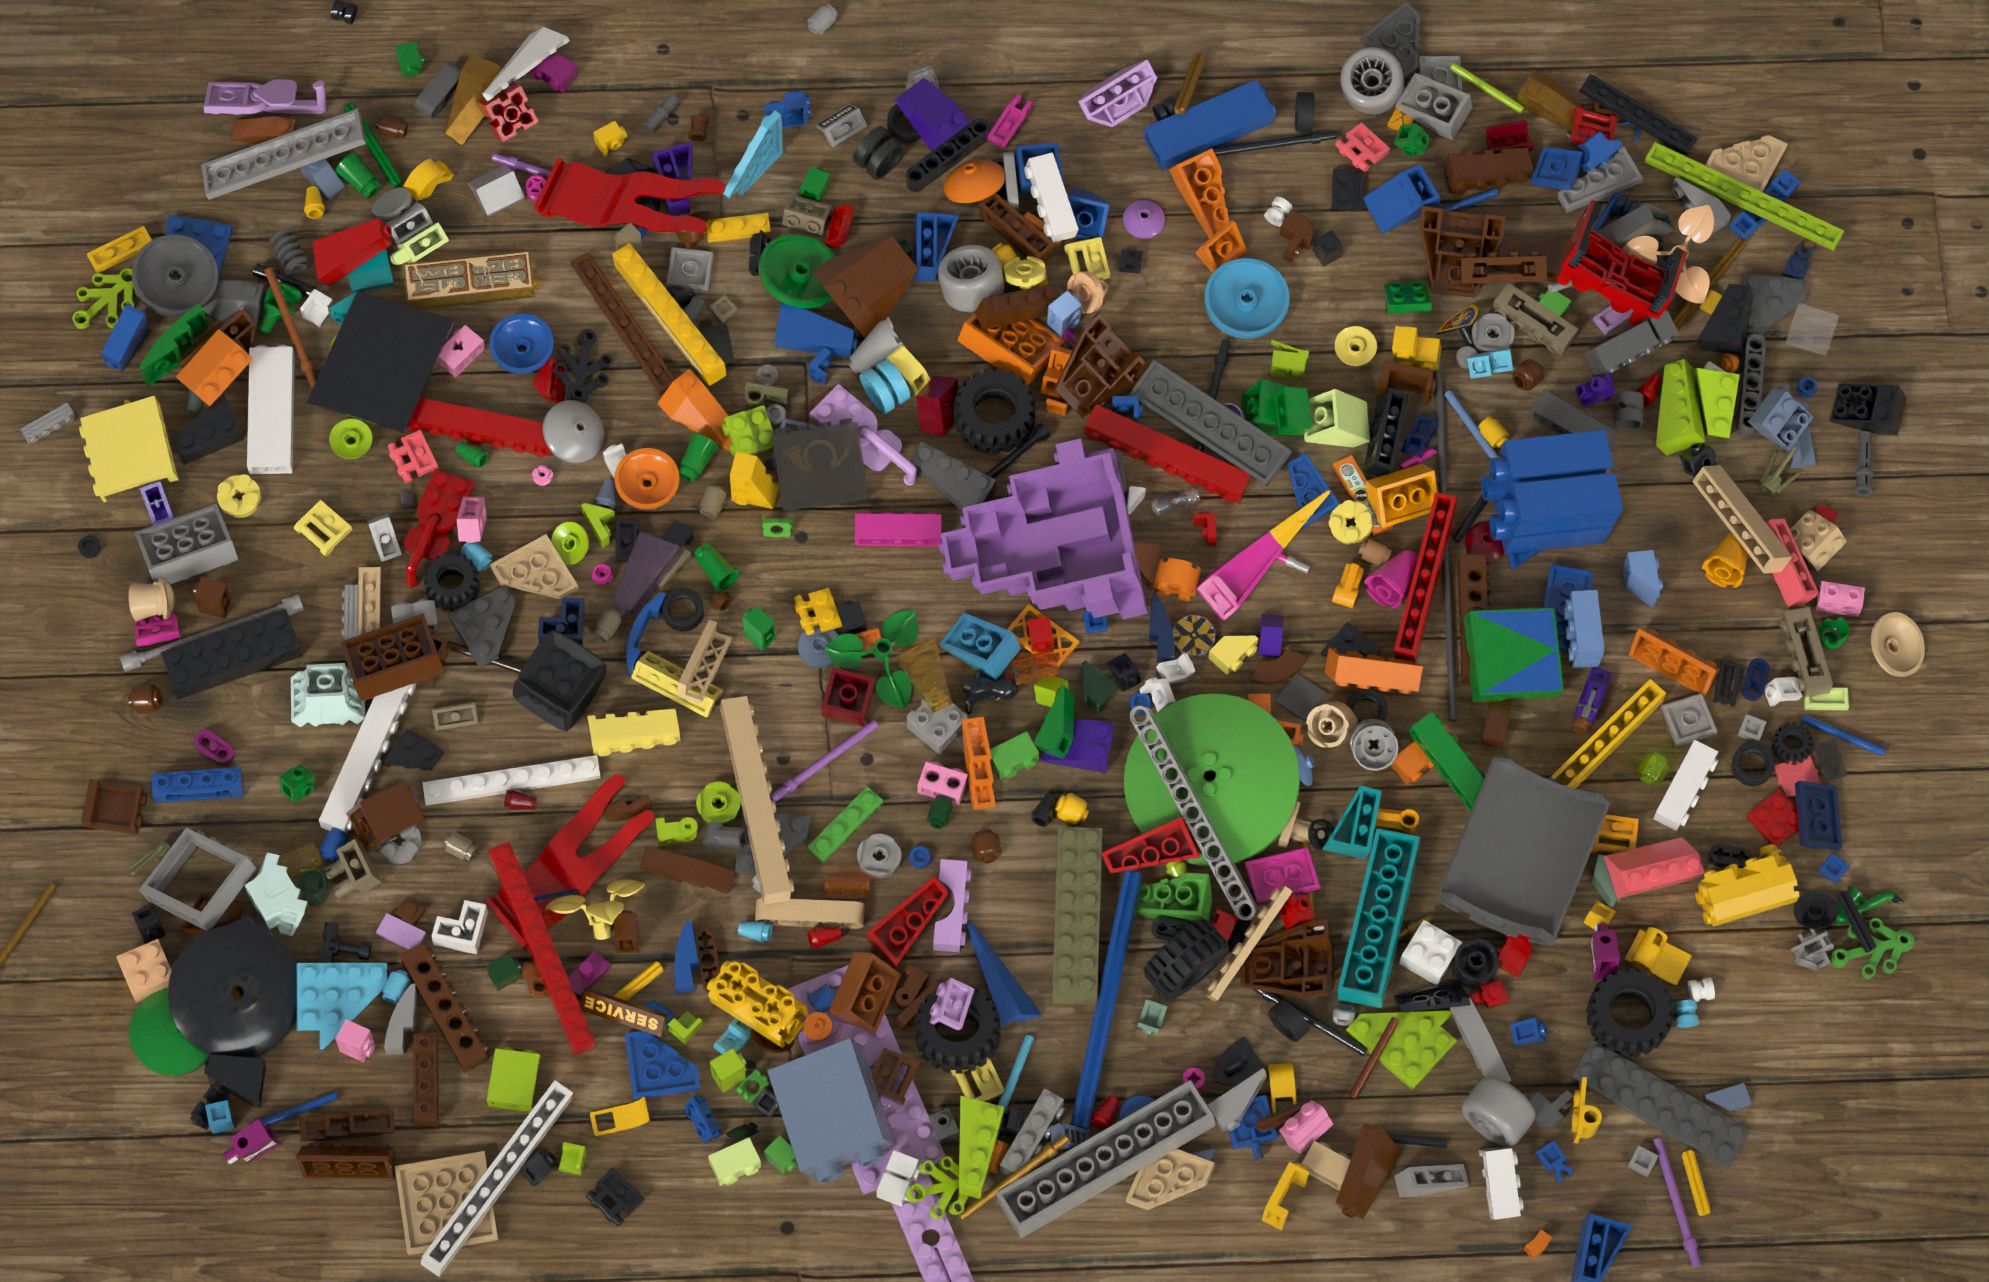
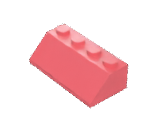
M1683 837L1604 856L1617 899L1692 881L1705 874L1699 853Z

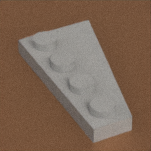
M1625 147L1619 149L1618 153L1614 156H1610L1611 160L1603 166L1600 165L1597 168H1593L1581 179H1576L1572 190L1562 189L1558 192L1557 197L1566 213L1588 205L1591 199L1598 201L1643 182L1642 175Z

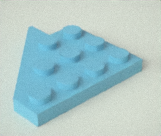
M777 111L764 117L753 140L749 143L747 151L735 168L734 174L723 193L728 199L736 192L742 196L783 154L782 116Z
M297 963V1031H319V1050H323L338 1035L345 1019L352 1021L384 989L387 982V963Z

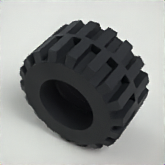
M444 552V556L440 557V555L435 556V561L430 560L428 563L429 568L426 567L424 570L423 580L428 599L434 600L437 608L441 605V610L446 611L447 608H450L452 612L455 608H460L472 602L471 599L475 600L477 598L480 582L477 568L473 565V561L470 558L467 560L464 554L458 556L457 552H453L452 555ZM450 574H456L464 578L463 583L454 589H446L439 584L445 576Z

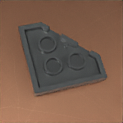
M1405 1L1360 38V41L1366 47H1379L1392 53L1402 67L1404 81L1418 71L1420 14Z
M1743 274L1742 285H1749L1754 296L1747 335H1763L1770 327L1788 316L1792 310L1802 305L1806 300L1807 280Z
M506 585L448 613V618L479 668L499 658L503 641L506 638L510 621L516 608V601Z
M774 813L775 820H779L781 832L778 833L779 840L783 839L785 845L783 857L789 854V851L807 841L810 817ZM743 815L741 828L747 830ZM749 837L747 845L743 849L738 848L735 874L749 876L757 874Z

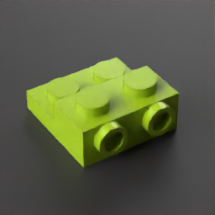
M764 405L723 419L724 423L721 424L724 435H729L731 443L728 446L732 456H735L736 452L754 455L775 447L777 440Z

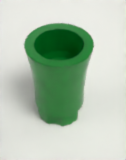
M357 152L346 156L335 170V173L349 182L367 199L374 197L382 187L378 178L369 170Z
M692 433L688 448L679 464V476L684 480L695 483L719 446L701 434Z
M705 543L695 551V559L711 580L716 591H723L729 588L738 579L740 571L724 558L711 543Z

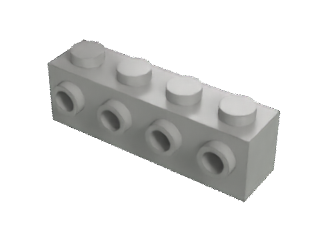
M1046 1089L1043 1090L1000 1164L1001 1173L1009 1176L1042 1151V1142L1045 1138L1048 1139L1051 1136V1126L1056 1119L1060 1120L1065 1111L1063 1098Z

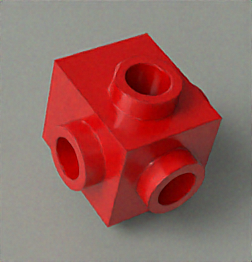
M1291 893L1280 909V915L1286 929L1315 919L1307 894L1297 895V893Z

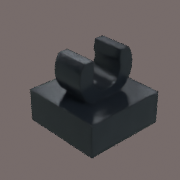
M1122 249L1119 272L1140 274L1143 251Z

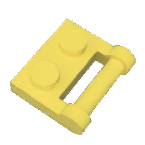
M1101 237L1074 242L1064 246L1065 253L1069 257L1073 275L1081 272L1076 252L1082 251L1087 272L1092 273L1100 280L1110 278V271Z
M320 500L296 523L294 530L305 535L321 549L320 552L324 556H328L334 547L352 531V527ZM312 522L330 539L327 542L323 541L307 525Z
M988 1057L986 1058L987 1064L983 1067L977 1065L975 1066V1071L971 1072L981 1094L979 1097L975 1098L964 1075V1072L968 1071V1069L962 1070L963 1074H956V1070H950L953 1077L957 1078L965 1097L990 1102L1002 1096L1004 1092L1003 1085Z

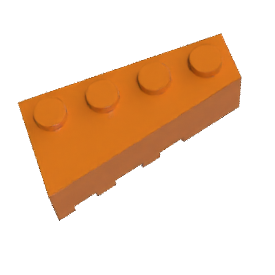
M1336 648L1328 649L1325 674L1336 681L1335 684L1348 686L1349 683L1357 684L1356 687L1363 689L1376 686L1378 690L1387 692L1391 688L1399 689L1398 692L1404 694H1411L1412 691L1419 692L1423 666L1418 662L1390 657L1388 661H1384L1383 657L1372 654L1367 655V658H1363L1362 654L1347 650L1345 655L1337 652Z

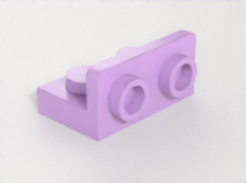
M953 978L941 983L936 992V995H938L937 1001L930 1010V1015H932L930 1023L935 1024L939 1021L956 1030H960L963 1026L974 988Z

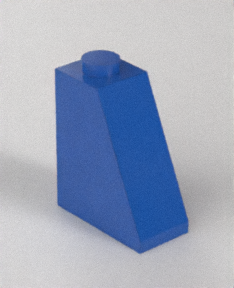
M126 304L102 351L104 363L113 370L117 368L123 371L151 332L145 313L129 304Z

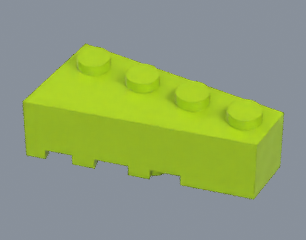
M964 1096L960 1097L959 1194L981 1199L1002 1123L1004 1107Z

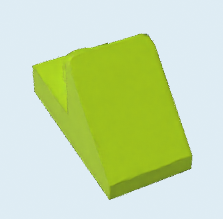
M587 503L582 504V514L601 547L604 548L610 544L609 536H611L606 523L615 519V513L611 509Z

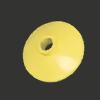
M1352 326L1343 329L1337 335L1334 348L1336 355L1341 361L1351 366H1361L1374 358L1377 351V342L1369 330L1359 326ZM1357 347L1359 351H1353L1351 348Z

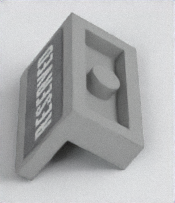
M847 104L815 124L817 129L823 131L831 147L838 145L867 127L860 109L851 104Z

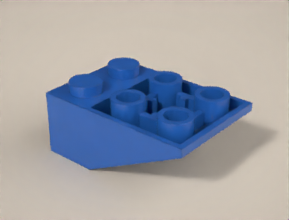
M1419 164L1399 173L1365 196L1363 201L1383 234L1421 217L1422 206L1438 208L1440 197L1422 165Z

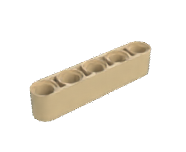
M762 898L756 900L755 922L767 921L772 926H839L846 929H859L864 927L865 904L856 901L790 899V901L764 905Z

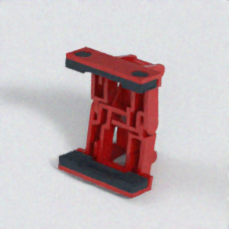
M1591 199L1578 218L1562 263V270L1557 278L1560 285H1568L1572 280L1573 287L1578 291L1585 292L1593 289L1597 293H1601L1604 298L1611 300L1612 309L1618 313L1623 314L1632 309L1633 312L1629 318V322L1632 325L1637 326L1641 324L1647 316L1659 319L1673 299L1687 252L1676 247L1662 268L1634 254L1628 255L1625 250L1591 229L1594 222L1598 219L1603 206ZM1587 253L1590 254L1592 257H1594L1602 263V267L1600 264L1589 259L1585 255ZM1635 281L1642 283V287L1638 286Z

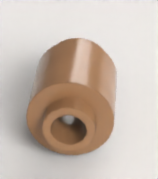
M1368 539L1367 543L1362 542L1358 553L1362 555V560L1380 566L1388 562L1392 550L1387 549L1388 546Z

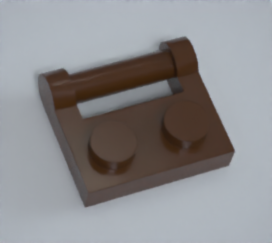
M884 1047L872 1073L878 1094L899 1105H903L906 1100L905 1094L915 1072L919 1071L921 1063ZM903 1064L908 1068L897 1093L890 1090Z

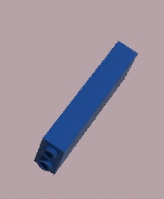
M1254 80L1187 109L1184 115L1175 114L1144 127L1143 138L1160 169L1163 171L1211 148L1219 147L1274 123L1276 108L1266 98L1265 88L1262 85L1260 86L1257 80Z

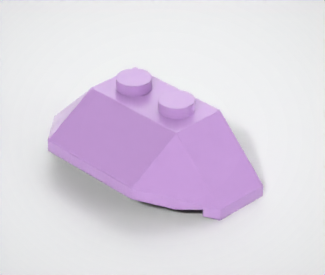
M1148 59L1121 69L1084 93L1078 100V103L1087 120L1113 127L1147 106L1157 77Z

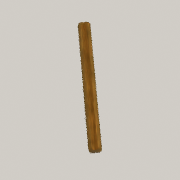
M1739 237L1734 241L1709 272L1710 286L1707 294L1746 247V241ZM1690 301L1684 303L1672 318L1677 330L1681 328L1700 303Z

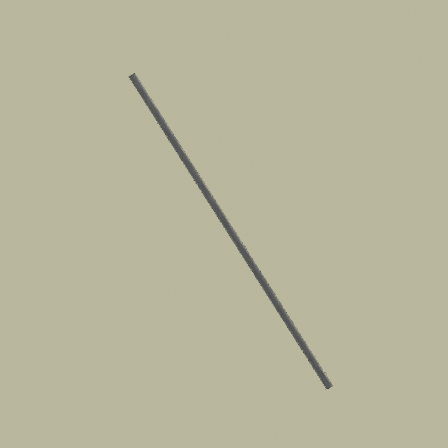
M1440 360L1438 371H1435L1440 493L1447 495L1442 361ZM1448 541L1443 560L1449 720L1457 721L1450 543Z

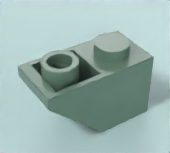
M1598 854L1591 882L1608 907L1613 908L1615 902H1620L1621 898L1617 899L1604 855Z

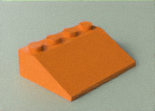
M975 314L964 323L957 340L996 368L1003 369V372L1008 373L1010 370L1015 373L1016 378L1021 376L1025 380V386L1032 383L1048 365L1053 345L1062 347L1066 340L1035 319L983 330Z
M1644 627L1638 629L1628 655L1697 693H1702L1704 697L1707 695L1720 670L1713 661L1704 660L1698 657L1694 651L1690 649L1685 650L1678 646L1674 640L1665 639L1659 636L1655 630Z

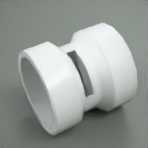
M1276 197L1272 202V207L1267 209L1264 216L1271 224L1281 226L1285 216L1289 214L1291 209L1293 210V207L1284 198Z
M1711 977L1703 978L1702 981L1691 980L1687 982L1690 1000L1699 1002L1703 998L1706 1000L1715 998Z

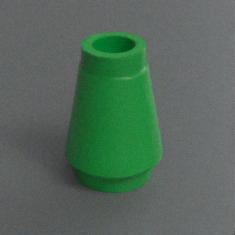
M462 441L458 443L455 450L473 467H483L489 457L485 448Z

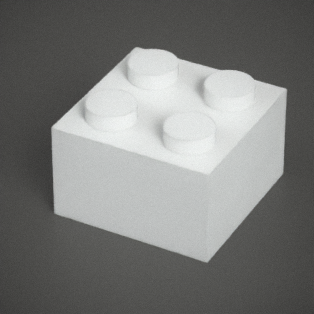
M1423 920L1403 952L1399 964L1434 985H1439L1452 963L1457 948L1462 942Z

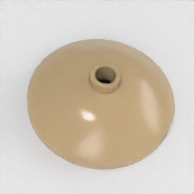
M1891 612L1881 616L1874 624L1871 633V646L1879 665L1887 673L1897 677H1905L1915 673L1920 668L1925 654L1924 639L1916 623L1905 614Z

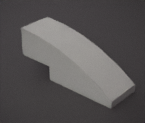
M411 984L394 1009L386 1032L384 1046L386 1054L404 1055L406 1033H415L416 984Z

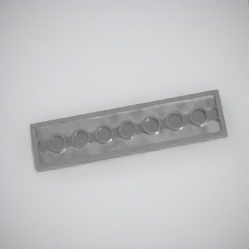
M358 109L201 164L205 195L210 200L366 144L361 113Z

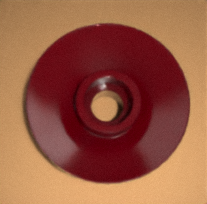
M1479 523L1469 529L1465 537V548L1469 555H1486V562L1489 563L1498 561L1504 556L1502 540H1493L1490 532V523ZM1488 537L1491 541L1485 542L1483 538Z

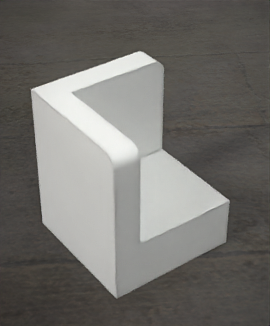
M314 289L300 308L302 318L321 327L330 315V307L333 306V301L328 296Z

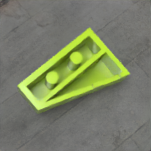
M1696 368L1695 375L1705 435L1728 439L1730 438L1740 374Z

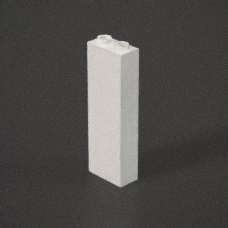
M258 345L249 348V355L253 359L249 363L248 471L249 474L293 473L295 368L293 347L287 345H278L277 347Z

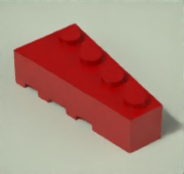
M1182 815L1108 847L1101 853L1110 873L1196 859L1202 856L1200 847Z

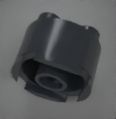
M1484 939L1463 942L1457 948L1452 960V975L1461 985L1467 988L1479 989L1480 986L1489 984L1499 966L1495 947Z

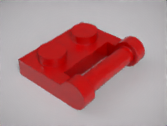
M1581 106L1575 107L1571 142L1581 144L1594 133L1600 131L1606 139L1613 141L1617 120L1616 115L1609 114L1607 116L1584 110ZM1582 118L1605 123L1607 127L1584 122Z

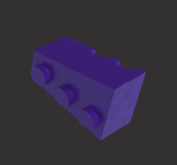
M693 142L652 152V163L656 174L672 179L692 180ZM691 197L664 199L668 215L680 216L690 213Z

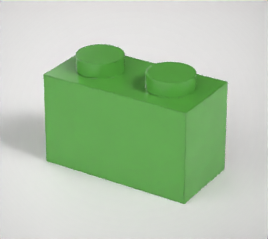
M1027 731L990 749L992 757L990 763L999 779L1004 777L1007 779L1017 774V771L1023 768H1032L1039 761V752Z

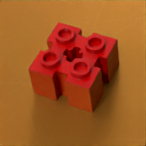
M515 82L510 83L506 89H502L500 91L501 95L494 96L489 101L485 98L478 101L484 116L492 120L488 124L495 138L501 142L516 136V129L526 130L539 123L533 109L524 104L528 99L522 86Z

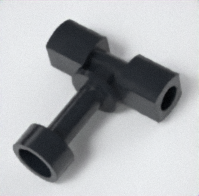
M325 922L322 935L324 945L323 949L319 950L317 963H332L333 957L338 956L339 952L359 954V959L363 960L370 959L371 942L362 941L361 946L341 943V938H337L339 925L333 922Z

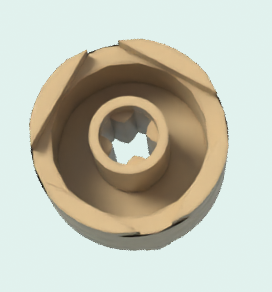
M1338 701L1328 702L1315 707L1309 713L1306 725H1308V736L1320 747H1335L1350 740L1358 720L1346 704Z

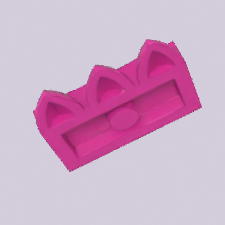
M171 613L170 617L163 619V621L155 615L149 619L148 624L143 619L134 623V634L137 647L180 638L176 615Z

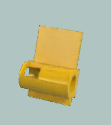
M1649 927L1646 932L1641 929L1639 930L1624 961L1630 963V966L1638 970H1646L1648 975L1654 974L1660 979L1677 986L1692 955L1666 943L1668 936L1664 932Z
M1582 1077L1578 1090L1574 1092L1573 1108L1576 1109L1573 1110L1571 1132H1574L1573 1143L1577 1144L1580 1138L1587 1139L1593 1137L1602 1120V1114L1598 1108L1585 1105L1587 1077Z

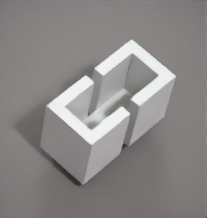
M893 1150L886 1167L887 1172L883 1174L878 1186L877 1198L902 1207L904 1201H908L905 1196L907 1187L911 1185L913 1180L917 1181L919 1177V1160Z

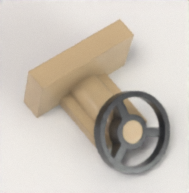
M1297 802L1290 821L1281 833L1278 847L1287 849L1289 840L1300 843H1310V846L1322 850L1324 847L1323 841L1326 839V832L1329 830L1331 835L1334 830L1333 826L1325 819H1317L1312 823L1297 819L1301 803ZM1320 821L1325 823L1327 826L1321 828V826L1317 825L1316 823Z

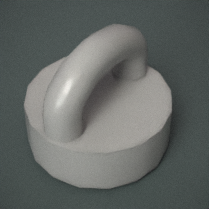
M1336 1004L1333 1010V1022L1340 1026L1352 1024L1356 1009L1349 1004Z

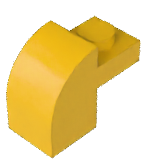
M429 158L412 171L403 188H406L412 197L418 201L430 197L437 184L450 181L454 174L441 160L434 162Z

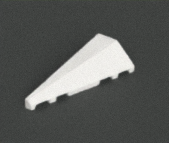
M545 27L531 33L484 91L483 96L489 101L502 89H506L512 81L525 75L547 56L556 52L557 48L567 44L570 41L569 38Z

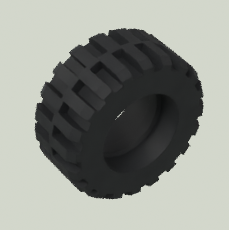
M991 368L984 369L982 374L980 371L973 373L972 379L970 377L965 379L963 386H960L957 391V397H955L954 402L955 426L957 431L961 432V438L964 441L969 440V446L975 449L978 446L980 451L987 453V450H993V454H999V450L1009 452L1012 446H1015V448L1019 447L1022 444V439L1027 440L1030 436V431L1033 430L1035 423L1036 401L1035 396L1032 395L1030 385L1025 386V380L1021 376L1016 378L1014 372L1009 370L1008 373H1005L1001 368H997V371H991ZM1001 398L1014 407L1015 414L1004 423L990 424L984 422L976 415L975 407L985 399Z
M1196 920L1192 924L1187 925L1183 930H1180L1152 956L1144 968V975L1164 999L1174 1000L1197 985L1222 961L1229 950L1228 942L1209 920Z
M1628 967L1626 972H1623V969L1620 968L1615 970L1614 974L1608 973L1605 975L1603 980L1596 984L1586 1013H1588L1586 1020L1587 1025L1591 1026V1035L1593 1037L1597 1036V1042L1608 1046L1609 1051L1613 1053L1618 1051L1620 1052L1619 1055L1626 1057L1628 1053H1632V1057H1639L1641 1052L1646 1055L1652 1052L1653 1048L1659 1047L1671 1028L1675 1013V1006L1671 1004L1673 997L1671 993H1666L1668 987L1665 983L1659 984L1657 982L1659 977L1653 974L1650 977L1646 975V970L1641 969L1640 972H1635V968ZM1620 996H1633L1640 999L1647 1005L1650 1011V1022L1647 1026L1640 1029H1628L1619 1025L1610 1013L1611 1002Z
M972 986L974 992L966 1017L974 1020L979 1025V1030L972 1038L966 1041H948L937 1032L941 1022L930 1023L932 1016L930 1015V1010L938 998V995H936L937 989L933 996L929 994L925 997V1004L921 1003L918 1007V1014L915 1016L917 1046L919 1051L922 1052L923 1058L926 1061L931 1060V1065L936 1069L941 1066L944 1072L950 1073V1070H956V1074H963L962 1070L967 1069L968 1072L975 1071V1066L983 1067L987 1064L986 1058L992 1059L995 1055V1050L999 1047L1001 1027L997 1006L994 1001H990L989 996L985 992L980 994L979 989Z

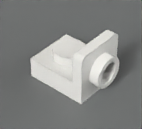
M623 444L611 445L603 452L604 461L614 481L616 468L622 458L626 456Z
M1150 678L1139 689L1141 694L1151 693L1157 712L1176 702L1167 678Z
M1796 677L1775 678L1764 687L1770 706H1775L1780 701H1794L1803 697L1798 688Z

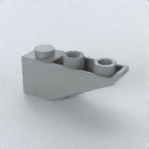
M1679 178L1674 179L1672 192L1677 199L1682 201L1685 210L1704 205L1711 207L1714 216L1712 234L1729 224L1731 214L1720 199Z

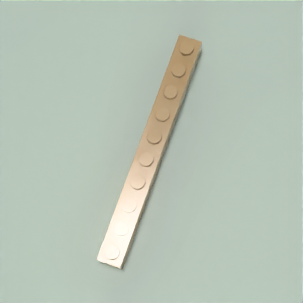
M747 696L721 700L720 712L763 904L790 901L791 892H794L792 878L788 879L787 875L789 863L788 859L783 857V852H785L783 839L779 840L778 833L781 832L779 820L774 818L776 805L774 800H770L769 794L772 793L771 783L766 781L765 778L767 765L765 761L761 760L760 756L763 755V748L761 742H757L756 738L759 732L757 723H753L752 716H754L753 704H749Z

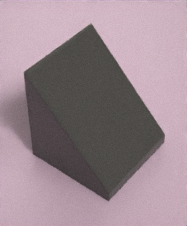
M400 491L403 509L418 507L416 494Z

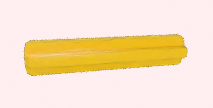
M655 961L617 992L614 997L628 1001L663 972L662 965Z
M1693 1150L1683 1152L1682 1159L1699 1216L1708 1215L1711 1209Z

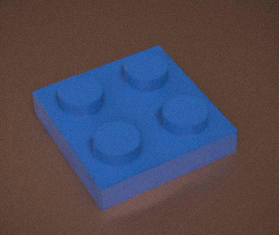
M1543 147L1531 178L1532 185L1572 190L1584 159L1583 152Z

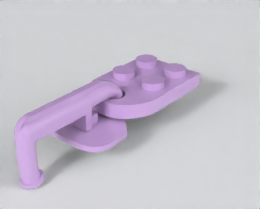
M275 79L264 85L239 82H208L204 113L239 115L253 114L264 110L269 113L322 114L327 109L325 83L323 80H319L313 84L317 100H295L297 84L292 80Z
M840 384L810 412V417L842 444H844V441L853 442L854 448H859L860 461L873 471H881L892 461L907 473L903 479L904 483L909 486L915 484L917 469L900 454L902 450L901 440L889 430H877V419L873 412Z

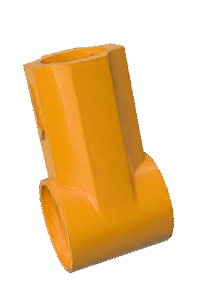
M1353 563L1346 564L1340 584H1337L1332 599L1333 603L1353 609L1358 594L1357 589L1364 572L1363 568Z
M1378 808L1375 828L1401 831L1403 834L1412 835L1417 831L1419 816L1414 810L1397 811ZM1405 819H1412L1414 824L1406 825L1403 821Z

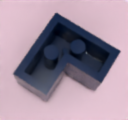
M562 598L561 618L539 617V644L551 630H554L583 646L586 610L584 598Z

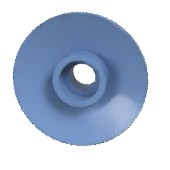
M1293 745L1298 759L1300 780L1306 786H1310L1313 783L1312 768L1315 766L1314 761L1310 755L1306 756L1301 749Z

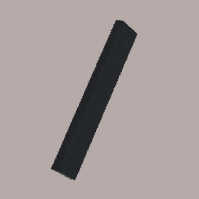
M1591 73L1579 91L1685 156L1688 155L1697 140V137Z

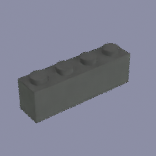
M1544 389L1530 410L1529 418L1558 435L1606 430L1609 448L1615 442L1617 432L1611 426L1600 423L1593 415L1585 414L1576 405L1565 402L1552 391L1549 392Z

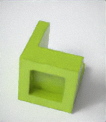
M1049 674L1043 676L1034 684L1036 702L1052 707L1055 696L1061 686H1065L1069 690L1068 680Z
M688 1011L678 1020L673 1018L668 1023L669 1031L684 1045L703 1027V1020L700 1017L696 1019Z
M563 1142V1153L559 1171L582 1175L587 1154L585 1146Z

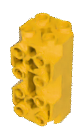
M1772 852L1763 859H1749L1745 862L1746 867L1738 868L1737 864H1732L1725 867L1723 871L1716 872V870L1705 873V879L1701 880L1698 885L1699 891L1695 892L1697 903L1701 904L1704 910L1703 919L1707 925L1712 924L1714 927L1797 902L1799 891L1794 892L1793 886H1797V879L1791 864L1788 861L1784 862L1786 858L1780 856L1779 852Z
M725 961L721 966L720 973L716 978H712L707 986V989L710 991L708 996L711 1003L782 1048L785 1046L784 1042L790 1044L803 1029L804 1022L801 1021L802 1017H807L809 1013L807 1007L796 1000L793 993L780 985H772L761 978L757 970L744 962Z

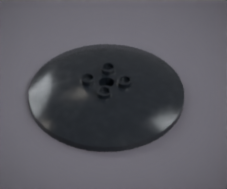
M226 925L208 930L193 939L181 951L171 969L167 997L173 1021L180 1033L190 1044L208 1055L249 1058L261 1055L278 1045L296 1023L297 963L282 942L259 928L246 925ZM236 985L240 986L243 990V995L239 999H235L231 995V989Z

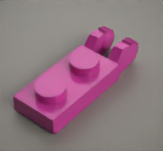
M1017 94L988 134L987 140L1006 149L1032 109L1033 102L1029 100L1023 109L1019 110L1017 107L1022 101V96Z

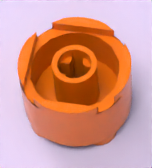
M1168 558L1167 562H1163V559H1160L1153 586L1157 589V594L1160 596L1169 597V594L1177 595L1178 599L1182 601H1190L1191 597L1196 595L1201 568L1197 566V569H1194L1191 562L1181 559Z

